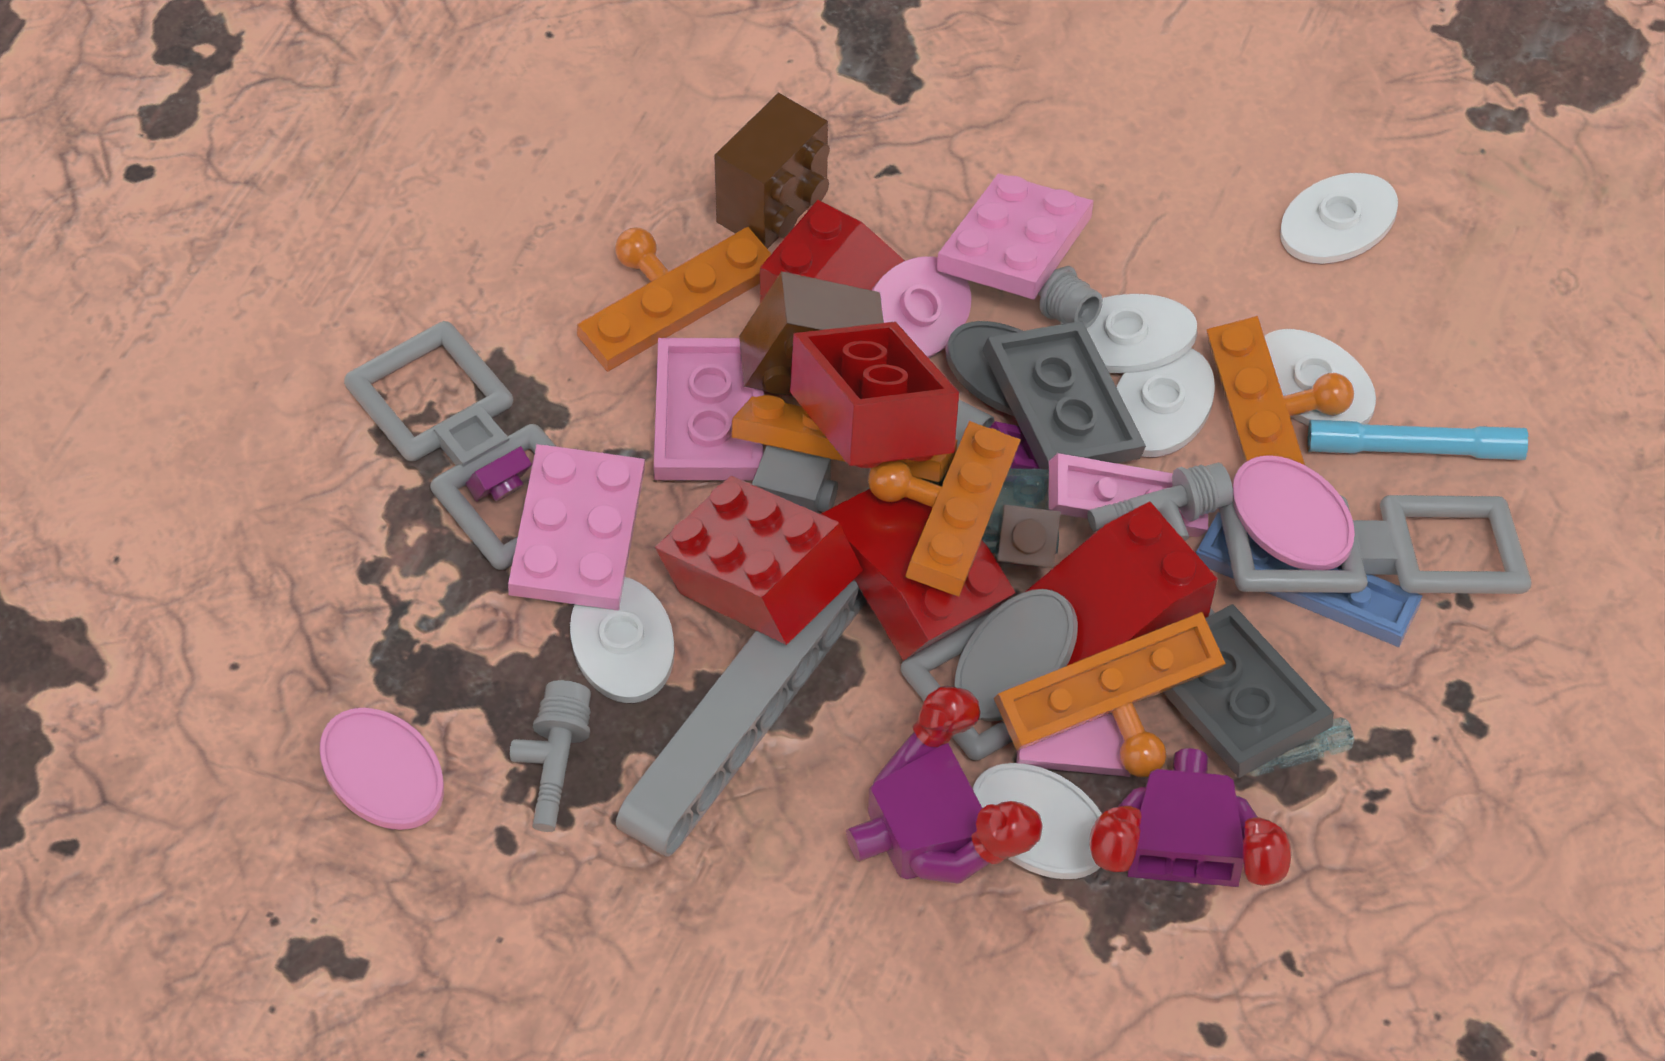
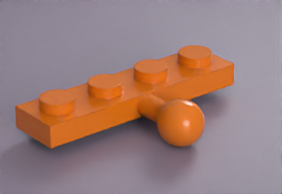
M746 227L668 271L656 256L657 245L652 234L643 228H629L622 232L616 241L615 251L617 258L628 268L640 269L650 280V283L578 323L577 336L603 368L609 372L657 344L658 338L671 336L759 285L760 266L771 253L751 229Z
M1258 316L1206 329L1208 342L1245 462L1260 456H1278L1305 465L1290 416L1316 409L1323 414L1331 416L1344 413L1349 409L1354 400L1352 383L1344 375L1327 373L1315 381L1312 389L1283 396Z
M771 395L752 396L732 418V438L846 462L801 406L787 404L779 397ZM955 440L954 453L934 455L933 458L927 461H911L908 459H903L902 461L908 465L912 476L939 482L950 468L957 451L958 440Z
M969 421L942 487L912 476L910 468L902 460L882 462L879 466L871 468L868 484L871 492L878 499L885 502H896L906 497L933 507L905 577L958 597L960 596L1021 439Z
M1201 612L1000 692L993 699L1017 751L1112 713L1124 739L1120 750L1122 765L1130 774L1145 778L1149 777L1151 771L1162 769L1166 761V748L1158 736L1145 731L1133 704L1216 671L1226 663Z

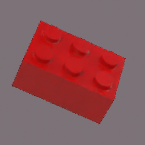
M896 321L793 333L790 393L849 466L874 468L882 462L903 459L927 461L933 458L934 455L955 452L959 391Z
M730 476L722 484L718 485L711 492L710 496L684 520L676 524L673 530L655 546L658 555L681 595L785 645L794 639L863 571L839 522L734 476Z

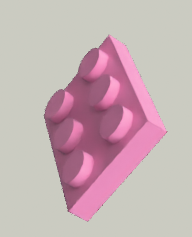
M998 173L939 251L937 271L1034 300L1091 219L1093 200L1076 196L1067 190H1055L1027 182L1018 176H1006Z
M658 338L654 480H727L730 476L741 480H754L763 457L764 444L732 438V418L752 396H762L764 391L744 387L739 338Z
M537 444L508 582L509 595L619 610L644 477L645 459Z

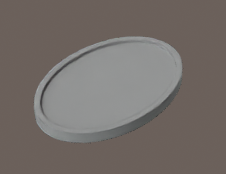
M1037 589L1027 591L1001 604L974 631L959 659L955 675V687L969 690L978 699L981 711L979 720H1003L993 699L998 693L1067 666L1075 647L1078 632L1077 616L1071 603L1062 595L1052 590Z

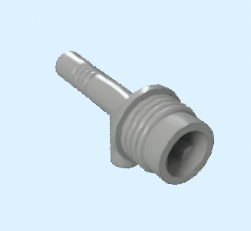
M1071 266L1055 269L1038 293L1041 296L1040 310L1042 315L1049 319H1056L1063 324L1083 321L1085 327L1088 328L1096 321L1102 308V295L1090 288L1088 283L1079 279L1076 271Z
M1219 462L1207 466H1194L1188 469L1183 467L1176 468L1172 475L1173 487L1088 510L1089 525L1094 532L1098 531L1105 524L1150 501L1186 541L1189 538V534L1181 514L1186 520L1191 522L1197 520L1200 515L1213 513L1217 508L1232 504L1233 488L1230 476L1223 464Z
M558 680L549 682L546 685L544 699L540 702L539 717L534 720L533 729L539 735L547 738L548 741L514 739L510 746L512 762L543 764L541 786L539 787V797L537 798L538 802L536 803L532 825L534 829L542 832H553L556 828L561 799L560 794L564 784L570 744L585 741L590 736V728L587 725L589 724L588 720L591 713L589 707L591 691L586 686L572 681Z

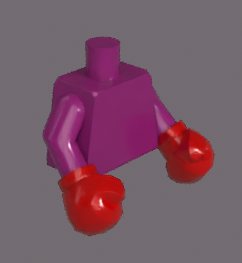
M941 686L926 697L920 709L918 720L912 726L914 732L895 752L869 788L868 813L870 820L846 829L850 849L858 862L887 852L901 878L911 879L919 877L924 880L958 884L974 875L989 863L999 864L1006 858L1030 851L1040 841L1043 830L1041 817L1030 806L1021 802L1007 801L1001 802L998 805H986L982 808L948 743L955 734L967 731L979 720L981 713L979 701L969 690L953 686Z
M1185 748L1175 752L1173 756V770L1156 769L1151 771L1147 787L1133 789L1119 806L1109 809L1100 815L1095 821L1089 836V846L1094 862L1107 871H1128L1127 877L1230 887H1239L1243 864L1246 879L1253 884L1269 886L1281 882L1287 876L1292 851L1289 838L1284 830L1270 820L1259 818L1246 799L1236 796L1234 780L1227 775L1208 774L1207 754L1194 748Z

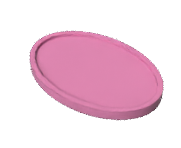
M925 256L904 261L893 267L875 284L872 291L880 292L884 323L896 321L925 355L931 358L945 349L952 332L957 327L966 323L971 308V290L966 279L937 271L938 257Z
M1278 456L1256 457L1245 462L1238 469L1233 483V505L1244 529L1261 548L1278 560L1303 570H1331L1347 560L1354 543V523L1346 503L1327 480L1301 463Z
M355 708L341 712L326 725L320 740V758L323 771L334 793L352 812L375 825L398 830L419 827L436 815L441 807L444 796L442 770L433 749L415 728L395 715L372 708Z

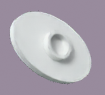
M1347 173L1321 180L1301 192L1286 209L1280 230L1281 242L1289 254L1309 263H1335L1356 257L1379 243L1391 229L1398 208L1397 194L1387 181L1366 173Z
M1122 294L1104 297L1102 308L1096 321L1086 328L1109 373H1133L1161 367L1187 353L1197 338L1196 318L1186 306L1166 297L1149 294Z
M1280 329L1264 336L1283 396L1312 389L1315 381L1327 373L1344 375L1353 385L1354 400L1349 409L1344 413L1331 416L1323 414L1316 409L1291 416L1292 418L1307 426L1309 425V420L1369 423L1376 404L1375 389L1364 368L1347 351L1324 337L1303 330Z
M1192 348L1180 358L1161 367L1140 372L1124 373L1116 388L1146 445L1142 454L1143 457L1165 456L1181 449L1196 437L1210 415L1215 391L1213 372L1204 356Z
M625 577L619 610L574 605L570 622L572 648L576 662L588 682L604 696L623 703L641 702L657 694L671 674L675 655L672 626L658 598L638 581Z
M1005 763L993 766L977 778L973 791L982 808L990 804L998 805L1001 802L1016 801L1030 806L1040 814L1043 825L1040 841L1030 851L1008 858L1009 860L1036 874L1057 879L1086 877L1100 868L1092 858L1089 836L1095 821L1102 813L1095 803L1072 782L1047 769L1019 763Z

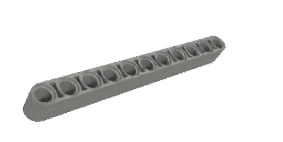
M961 400L958 403L956 427L957 449L969 421L988 428L995 422L993 416ZM947 472L945 473V475L942 477V479H941L939 482L931 481V480H927V479H922V480L928 481V482H930V483H933V484H936V485H939V486L942 487V484H943V482H944V480H945V477H946V475H947ZM855 580L787 645L758 631L752 635L628 794L616 818L618 830L664 856L672 855L681 846L867 602Z

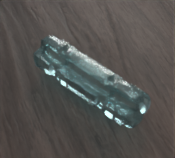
M1339 717L1333 719L1332 728L1249 773L1253 776H1259L1274 772L1273 766L1279 765L1280 769L1320 759L1324 757V752L1328 750L1331 755L1348 751L1353 747V742L1355 741L1353 730L1346 718Z

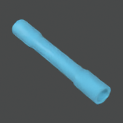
M1309 420L1307 445L1308 452L1355 454L1361 451L1471 455L1479 459L1526 460L1528 431L1527 428L1479 426L1471 429L1361 424L1357 421Z

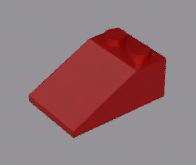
M817 200L760 266V303L781 271L872 290L875 284L889 270L905 260L862 221Z
M869 488L821 513V515L840 523L863 569L854 580L903 661L996 609L1016 593L990 549L983 541L980 543L959 597L905 577L933 507L906 497L896 502H885L878 499Z
M1149 501L1105 524L1025 592L1037 589L1052 590L1066 598L1073 606L1077 616L1078 632L1073 653L1067 664L1068 666L1202 612L1205 618L1209 617L1218 578Z

